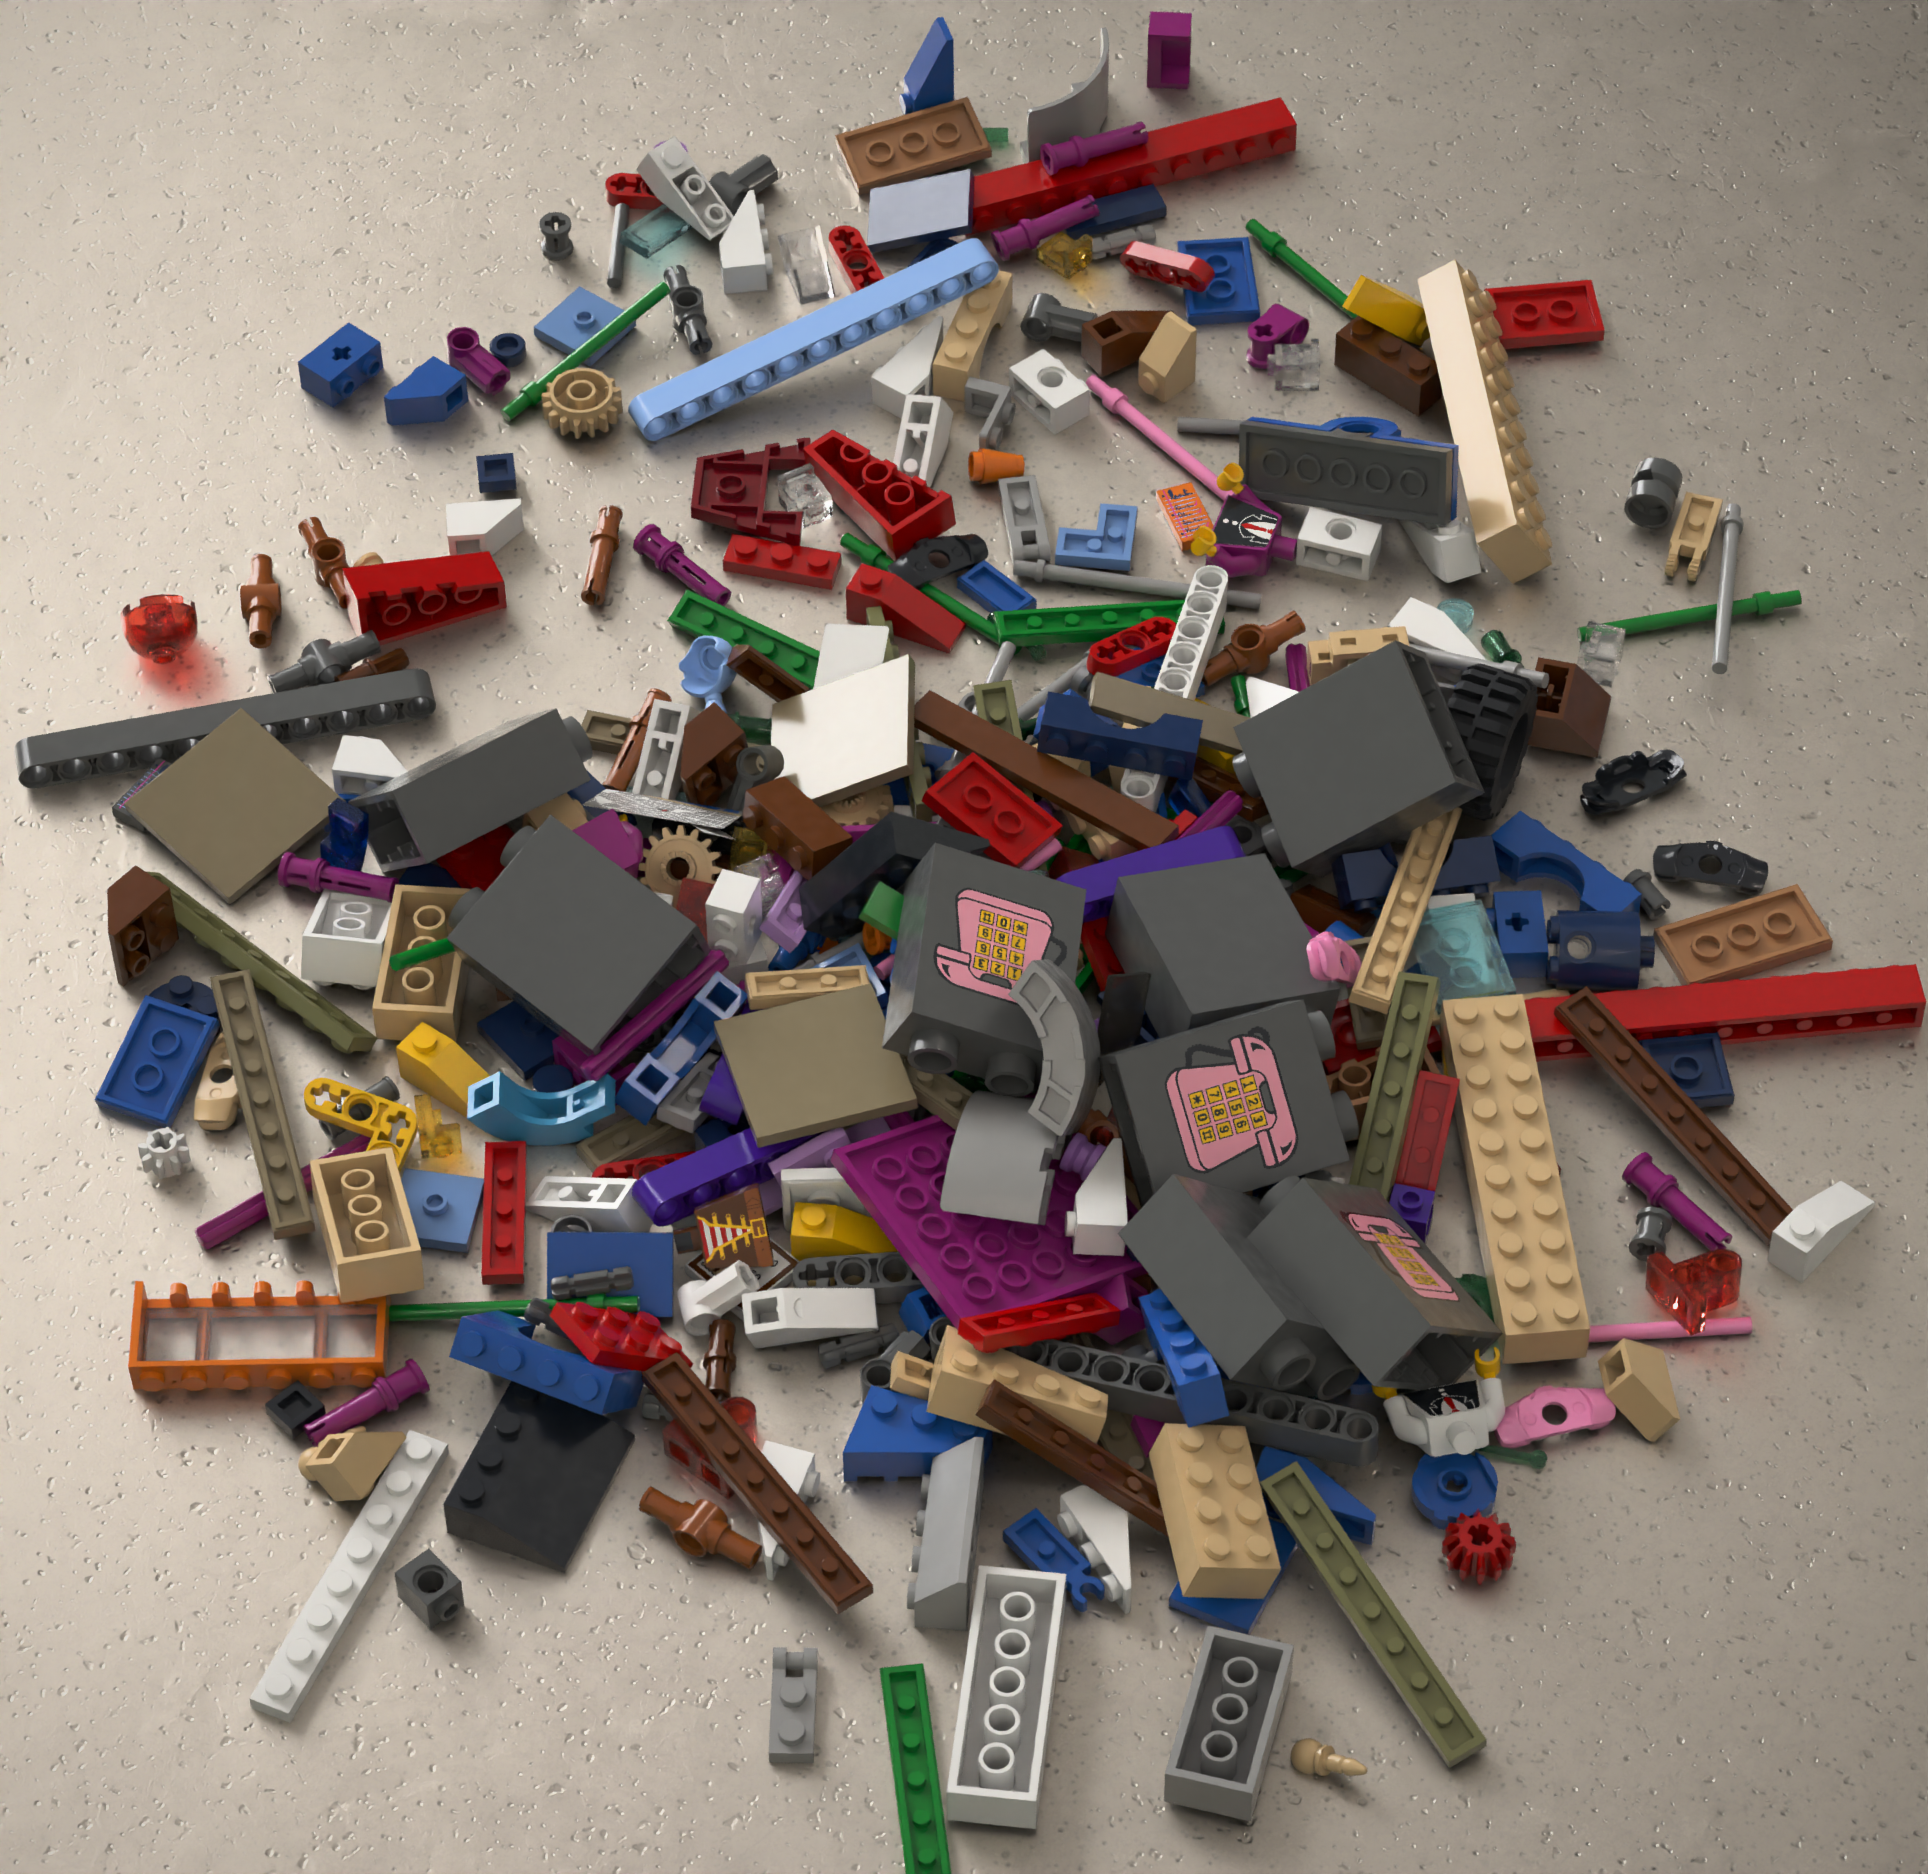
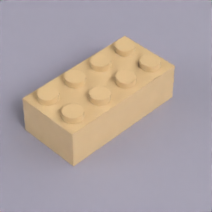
M395 884L372 1006L377 1039L404 1040L423 1021L457 1042L470 967L463 962L457 952L398 971H394L391 968L389 959L392 955L447 938L453 931V928L448 923L451 911L459 899L471 889Z
M392 1147L311 1160L310 1171L313 1200L341 1303L363 1301L374 1297L403 1294L409 1291L425 1289L421 1248Z
M1165 1423L1149 1452V1457L1182 1596L1264 1599L1279 1574L1281 1566L1245 1426L1196 1425L1188 1428L1187 1424Z

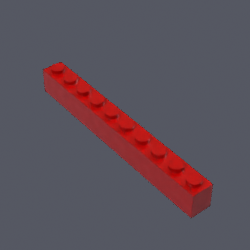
M1279 97L1148 131V143L1090 158L1084 166L1077 168L1075 165L1061 168L1058 169L1057 174L1049 175L1040 159L975 176L972 233L965 234V236L1012 225L1024 218L1031 220L1042 217L1088 195H1092L1094 199L1150 184H1154L1157 187L1295 151L1297 123L1282 98Z
M1916 964L1594 993L1637 1041L1718 1032L1721 1045L1922 1027L1926 999ZM1574 994L1549 998L1535 997L1524 1000L1536 1062L1593 1057L1554 1015L1555 1007Z

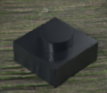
M298 1380L265 1403L266 1414L292 1439L304 1432L303 1426L305 1424H309L326 1414L325 1405Z

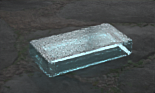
M663 204L622 231L620 243L648 259L691 230L692 226Z

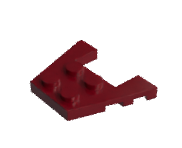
M810 438L796 439L797 445L781 448L779 443L765 445V451L745 454L744 450L740 449L697 457L691 500V518L800 546L803 526L802 512L765 511L770 470L807 471L803 448L811 444Z

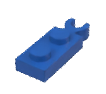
M1037 1508L1003 1530V1541L1032 1571L1066 1574V1591L1068 1590L1071 1593L1072 1604L1078 1611L1084 1613L1087 1610V1599L1082 1595L1083 1593H1093L1100 1601L1105 1598L1103 1583L1098 1578L1089 1576L1091 1574L1090 1562Z

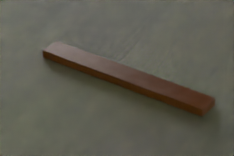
M931 690L915 704V728L966 756L974 752L1001 775L1139 851L1173 841L1179 835V825L1046 753L1037 752V748Z
M1587 986L1555 1007L1554 1015L1766 1246H1769L1771 1244L1772 1232L1793 1211L1787 1202Z
M677 1352L642 1372L643 1383L837 1615L873 1594V1584Z

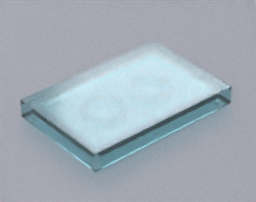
M1482 900L1425 911L1412 947L1423 975L1439 977L1441 982L1435 1007L1438 1015L1441 1014L1442 1000L1516 994V987Z

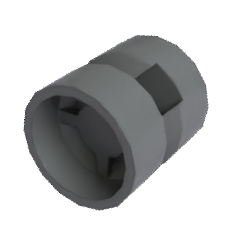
M1655 457L1642 460L1636 466L1624 507L1627 517L1633 523L1649 529L1661 528L1669 523L1683 478L1680 469L1674 463Z

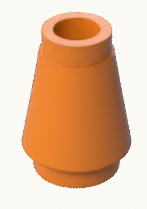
M979 448L978 451H973L969 454L968 474L970 481H978L980 485L997 482L998 479L1022 477L1024 475L1025 464L1023 455Z

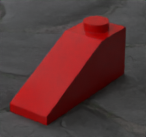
M861 563L845 588L847 620L867 625L866 608L881 606L885 621L891 620L895 636L948 654L951 653L965 630V623L896 574Z

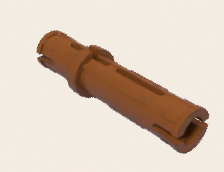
M605 505L600 508L596 530L592 532L590 537L592 550L584 587L581 592V599L586 604L593 606L596 594L598 595L597 605H601L605 601L613 555L620 545L618 531L623 512L613 505L609 506L608 517L606 516L607 506Z
M656 688L649 689L638 715L632 717L629 723L631 729L617 754L609 774L602 783L606 789L626 792L639 765L654 699L672 701L671 697L664 691Z

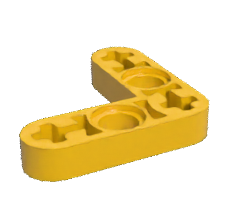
M317 1078L309 1082L304 1091V1103L308 1113L319 1120L370 1137L371 1140L366 1151L392 1147L400 1174L418 1130L416 1115L412 1109L332 1079ZM323 1091L329 1092V1098L332 1102L324 1101L322 1106L316 1105L315 1096H321ZM345 1097L346 1099L343 1101L342 1113L339 1114L337 1113V1104L341 1105V1098ZM363 1103L370 1106L372 1109L371 1116L363 1121L351 1118L349 1110L355 1104ZM399 1119H404L408 1129L401 1128L396 1136V1144L390 1142L392 1137L391 1123H397Z

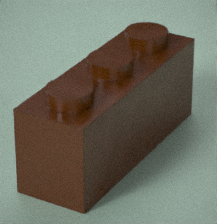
M1360 316L1354 318L1336 333L1334 365L1419 417L1442 398V386L1436 361L1393 334Z
M785 776L745 791V805L742 811L743 822L808 881L852 845L853 837Z

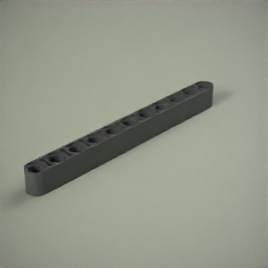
M419 668L406 669L31 736L21 739L14 746V756L19 782L27 788H42L148 769L159 758L173 764L240 708L245 710L281 744L421 720L433 714L436 709V702L429 674Z
M947 1316L937 1319L930 1327L929 1338L933 1363L947 1324L954 1327ZM1054 1339L1036 1341L1029 1346L1015 1345L1003 1348L1108 1394L1107 1409L1165 1423L1186 1424L1179 1409L1166 1365ZM1223 1378L1221 1380L1230 1416L1200 1424L1245 1426L1249 1442L1355 1467L1370 1465L1376 1460L1379 1451V1424L1371 1413Z

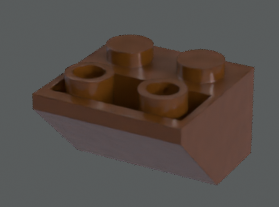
M1538 657L1535 671L1548 673L1549 683L1546 688L1537 687V709L1528 745L1598 758L1611 703V695L1577 664Z
M715 702L684 726L680 777L688 803L706 806L714 805L721 793L732 784H735L738 775L736 767L737 757L742 750L748 748L745 732Z
M136 865L107 889L108 935L117 981L123 987L134 977L140 976L149 964L163 952L169 951L179 939L170 888Z

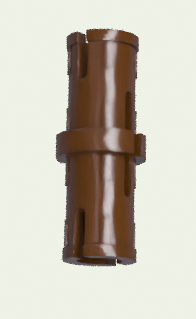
M718 1319L709 1324L708 1351L703 1356V1367L706 1370L705 1386L718 1401L726 1403L728 1399H731V1374L735 1370L737 1363L736 1355L733 1353L736 1326L729 1320Z

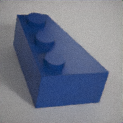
M871 1385L843 1450L844 1481H857V1477H884V1481H898V1477L930 1475L933 1457L974 1437H984L985 1468L993 1448V1431L928 1413L927 1400Z

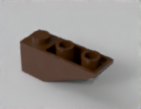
M1110 311L1082 324L1081 356L1100 377H1104L1139 361L1160 322L1169 311Z

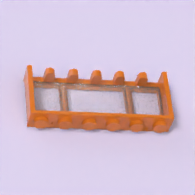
M302 1280L296 1283V1297H273L271 1284L259 1281L254 1284L253 1297L231 1298L229 1285L224 1282H216L212 1285V1298H189L188 1289L185 1284L173 1283L170 1286V1299H148L144 1281H135L128 1362L133 1389H143L150 1392L185 1388L190 1391H199L204 1388L242 1390L247 1387L285 1389L297 1380L304 1386L320 1389L342 1385H354L360 1388L371 1387V1383L374 1382L375 1378L379 1376L385 1378L387 1373L391 1296L386 1295L363 1301L341 1303L338 1293V1296H315L313 1284L310 1281Z

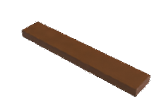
M996 1380L991 1382L975 1414L977 1417L1168 1537L1154 1480Z

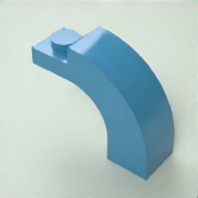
M499 1071L468 1086L467 1119L488 1134L506 1141H526L527 1145L555 1146L577 1142L593 1136L594 1122L615 1113L616 1080L606 1074L599 1081L588 1080L565 1091L545 1093L523 1088Z

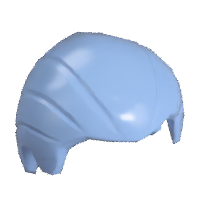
M701 636L692 643L688 653L679 663V669L684 674V680L681 681L680 685L691 696L704 698L706 702L705 709L715 702L727 714L722 702L721 693L732 684L737 673L726 665L733 647L724 639L715 636Z

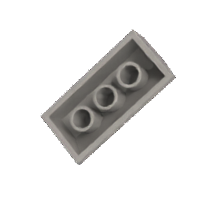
M974 1437L933 1457L931 1474H923L921 1500H927L926 1510H918L916 1536H923L921 1547H913L911 1572L918 1573L917 1583H909L907 1592V1609H914L915 1627L967 1631L984 1492V1437Z

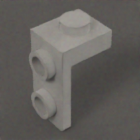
M969 377L965 385V412L987 418L979 434V448L998 450L1003 437V428L1005 424L1010 425L1015 415L1016 405L1011 403V387Z

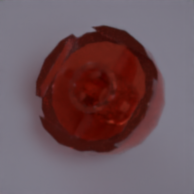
M169 594L146 596L139 599L140 606L130 610L129 603L121 611V624L127 645L137 655L153 660L157 664L171 663L176 657L184 654L191 648L198 634V618L195 603L191 600L190 605L184 604L183 596Z

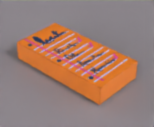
M1192 482L1156 491V501L1182 551L1191 549V544L1194 541L1193 534L1201 526L1213 529L1214 526Z

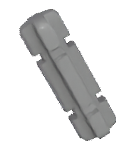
M1150 224L1137 227V231H1134L1133 228L1105 235L1103 240L1102 237L1089 239L1087 241V251L1092 260L1106 258L1107 253L1110 256L1123 253L1131 241L1154 245L1156 243V233Z

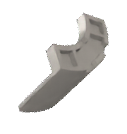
M1106 27L1101 28L1100 62L1090 78L1085 82L1071 84V93L1065 97L1028 110L1027 140L1020 142V153L1024 164L1041 159L1040 147L1043 144L1056 145L1068 141L1069 137L1075 135L1087 138L1100 134V128L1107 118L1109 36Z
M1032 960L1008 994L1022 1007L1030 1018L1038 1038L1041 1039L1044 1060L1042 1061L1041 1082L1037 1095L1027 1112L1062 1137L1077 1133L1080 1130L1093 1105L1100 1076L1098 1057L1101 1056L1099 1038L1091 1011L1074 982L1051 960Z
M977 1090L969 1098L954 1136L942 1189L941 1209L948 1212L1045 1225L1050 1194L1055 1178V1170L1049 1169L1052 1159H1061L1064 1150L1072 1140V1134L1060 1137L1030 1115L1027 1111L1035 1099L1033 1097H1010L990 1091Z

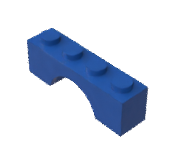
M1522 811L1516 813L1492 834L1499 871L1515 882L1531 878H1549L1559 881L1571 888L1580 900L1579 911L1639 913L1642 893L1637 891L1632 884L1624 882L1609 872L1600 862L1593 861L1577 850L1572 843L1561 839L1546 829L1540 821L1530 818Z
M716 971L695 996L666 1037L650 1054H646L625 1079L615 1097V1103L646 1126L657 1113L658 1105L718 1040L714 1030V1021L738 1016L748 998L747 993Z
M1161 1289L1138 1297L1148 1340L1157 1360H1164L1179 1409L1188 1428L1230 1416L1221 1376L1211 1354Z

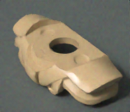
M221 1032L210 1049L195 1097L194 1120L198 1122L203 1130H224L229 1128L236 1119L238 1109H242L233 1075L224 1083H215L211 1080L212 1075L219 1069L229 1068L232 1070L223 1032Z

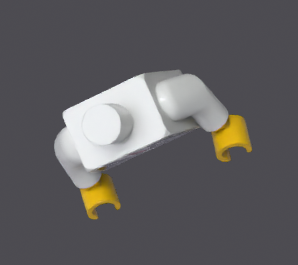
M1493 1347L1494 1359L1487 1362L1480 1359L1479 1349H1476L1475 1370L1484 1379L1480 1382L1478 1379L1426 1390L1402 1393L1399 1396L1396 1392L1397 1388L1376 1387L1372 1385L1374 1394L1386 1399L1383 1402V1406L1395 1435L1402 1441L1419 1446L1429 1456L1433 1457L1453 1453L1467 1455L1475 1449L1487 1447L1489 1445L1488 1432L1496 1430L1505 1415L1501 1379L1496 1378L1501 1367L1499 1350Z

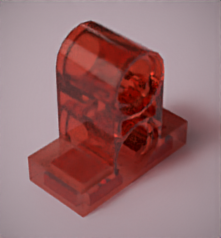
M1717 1249L1674 1264L1660 1251L1647 1256L1645 1289L1690 1335L1705 1331L1707 1312L1732 1304L1740 1297L1742 1258L1734 1251Z
M737 1396L722 1402L721 1405L737 1424H741L739 1425L755 1444L758 1438L755 1405L749 1399ZM673 1419L662 1430L664 1454L728 1500L735 1494L734 1490Z

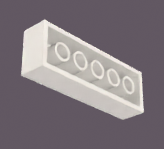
M979 1565L947 1785V1820L1036 1829L1066 1606V1574Z

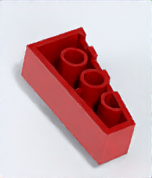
M489 551L342 568L349 621L356 636L358 637L372 630L380 646L507 607L504 580Z

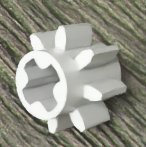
M169 1127L157 1129L153 1132L149 1131L146 1143L138 1144L143 1171L146 1173L152 1170L155 1175L159 1176V1179L172 1177L176 1174L180 1175L182 1163H188L191 1160L185 1134L182 1133L176 1136Z

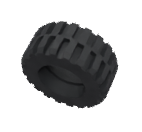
M1478 663L1467 667V670L1462 673L1460 681L1457 682L1452 697L1447 705L1485 792L1458 806L1462 809L1461 814L1483 821L1493 819L1499 815L1501 808L1505 806L1507 798L1512 792L1514 782L1519 775L1521 764L1528 748V741L1532 733L1533 720L1537 709V687L1527 677Z

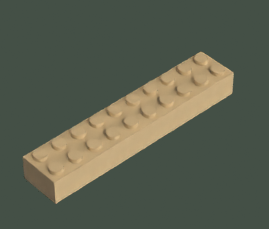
M1453 260L1417 280L1454 444L1459 445L1458 462L1476 542L1510 582L1514 584L1552 565L1549 549L1553 545L1542 523L1546 520V515L1542 506L1537 501L1536 494L1540 490L1530 472L1533 461L1524 446L1523 441L1527 440V435L1517 417L1521 410L1511 391V388L1515 386L1513 378L1505 366V362L1508 361V355L1499 341L1502 330L1493 315V311L1496 310V304L1487 290L1481 291L1472 271L1469 269L1465 271L1456 260Z
M1523 994L1442 1000L1439 1032L1448 1076L1460 1079L1454 1111L1494 1322L1503 1333L1498 1338L1502 1364L1584 1358L1587 1355L1590 1324Z

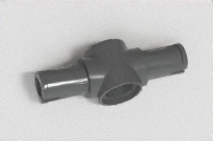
M676 265L678 274H675L672 266L668 267L664 271L663 277L671 291L668 298L672 307L673 327L678 332L686 335L690 351L693 354H700L698 346H701L703 354L711 350L713 344L706 330L707 320L704 314L703 293L699 288L690 285L686 270L682 265Z
M372 630L343 643L338 641L332 644L327 639L314 640L303 649L297 664L267 676L269 685L273 693L298 689L306 685L311 687L335 682L334 676L352 669L353 664L369 656L381 653L380 644Z

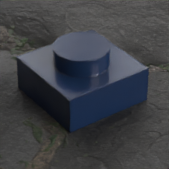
M513 453L476 456L480 493L517 490Z

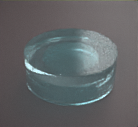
M1451 598L1442 601L1437 606V609L1445 612L1463 634L1472 628L1474 610L1468 602L1462 599Z

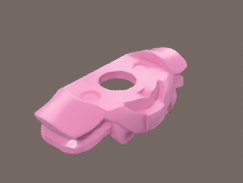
M1325 931L1310 939L1306 950L1313 978L1325 982H1341L1346 984L1347 988L1354 986L1362 964L1361 958L1356 951L1345 941L1335 937L1332 932Z
M1552 1385L1542 1386L1534 1389L1533 1393L1506 1407L1505 1415L1496 1430H1494V1433L1501 1447L1507 1449L1518 1448L1538 1439L1586 1428L1590 1430L1604 1428L1615 1418L1616 1409L1612 1401L1606 1396L1604 1388H1552ZM1548 1405H1558L1565 1410L1567 1418L1562 1424L1552 1425L1544 1420L1542 1410Z

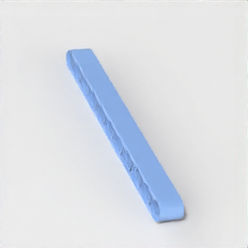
M977 238L967 239L639 394L630 402L628 412L645 439L649 441L660 440L987 285L997 276L999 266L981 240Z

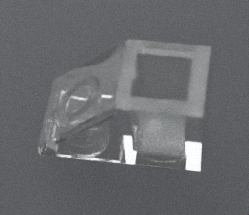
M820 226L778 235L785 271L799 304L836 297Z

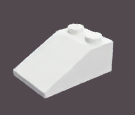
M324 889L302 936L301 979L312 980L313 983L323 986L341 983L350 984L354 988L361 990L376 987L392 903L385 900Z

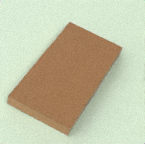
M968 97L835 135V143L859 196L870 193V189L911 181L992 157L991 146Z
M1798 884L1654 928L1653 934L1655 942L1681 985L1726 982L1740 979L1832 950L1833 944L1832 938Z

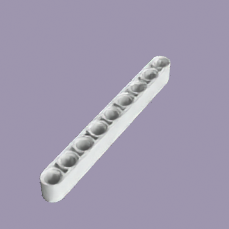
M1208 565L1199 568L1195 572L1154 689L1195 700L1227 607L1228 574L1221 567ZM1126 768L1121 780L1120 794L1156 813L1168 776Z

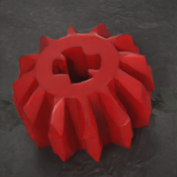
M1479 1509L1476 1510L1473 1518L1461 1512L1459 1517H1457V1523L1448 1524L1445 1529V1540L1442 1541L1443 1557L1447 1558L1446 1565L1448 1570H1460L1459 1576L1462 1581L1469 1576L1476 1577L1479 1586L1484 1581L1485 1576L1497 1582L1501 1576V1571H1509L1513 1563V1554L1516 1551L1515 1537L1511 1536L1509 1523L1498 1524L1496 1512L1488 1518L1482 1517Z

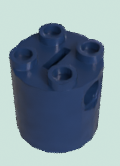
M1557 910L1556 916H1550V920H1547L1548 944H1554L1553 956H1550L1547 963L1546 984H1554L1556 990L1580 991L1586 986L1590 991L1637 990L1640 968L1654 967V936H1641L1638 912ZM1577 942L1581 944L1585 949V958L1576 959L1572 957L1568 952V943Z

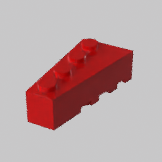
M832 429L803 448L808 477L894 561L900 558L920 539L936 538L956 525L953 501L950 494L942 490L936 492L927 487V482L916 475L911 478L898 470L896 464L887 459L884 461L877 459L871 455L869 449Z

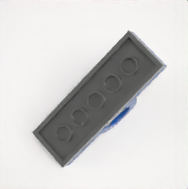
M1250 417L1239 424V466L1244 472L1243 480L1240 483L1241 485L1246 484L1259 499L1443 526L1457 518L1459 445L1401 437V430H1398V426L1395 423L1372 417L1338 418L1330 420L1321 426Z

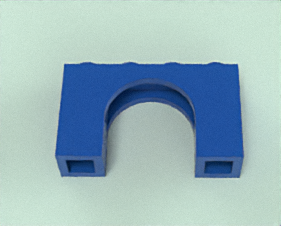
M499 1310L461 1317L449 1357L600 1415L637 1407L644 1385L642 1381V1372L644 1371L595 1365L585 1355L562 1351L534 1341L532 1336L536 1327L535 1324Z

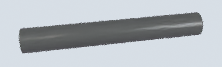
M624 203L617 204L615 207L607 285L611 288L620 287L622 280L629 218V206Z

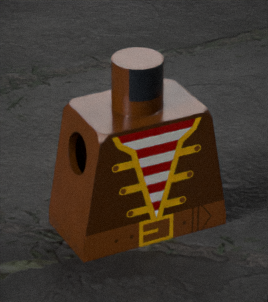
M759 1183L751 1184L696 1206L694 1214L697 1225L673 1230L678 1255L702 1250L706 1268H728L738 1260L744 1262L749 1267H768L774 1265V1256Z

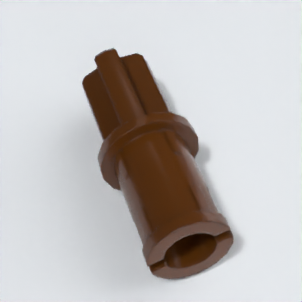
M397 648L372 661L369 658L363 659L361 665L334 676V681H345L401 671L407 668L410 662L405 651L402 648Z

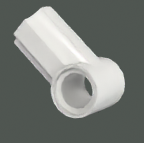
M738 1260L708 1281H690L679 1288L677 1297L685 1330L688 1334L693 1336L709 1335V1324H712V1321L721 1319V1315L742 1302V1294L752 1293L760 1289L757 1277L752 1273L747 1264Z

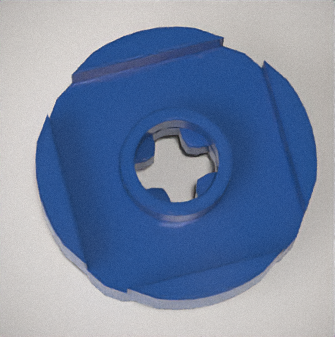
M1475 1452V1456L1453 1453L1438 1457L1429 1456L1426 1453L1418 1462V1468L1413 1474L1411 1495L1417 1509L1431 1520L1432 1525L1438 1529L1445 1530L1449 1523H1457V1517H1459L1461 1512L1470 1518H1473L1477 1509L1481 1512L1482 1517L1491 1514L1495 1507L1498 1478L1489 1460ZM1453 1480L1456 1485L1464 1484L1465 1487L1460 1492H1451L1447 1490V1482Z

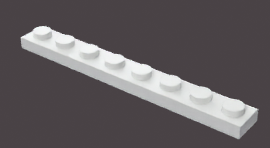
M409 1430L406 1435L407 1438L395 1453L249 1698L252 1709L289 1723L292 1721L448 1456V1443Z

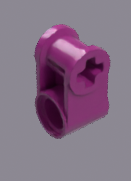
M1280 304L1272 305L1265 314L1248 327L1247 336L1251 341L1246 354L1248 364L1258 369H1267L1275 366L1279 360L1304 341L1309 331V320Z

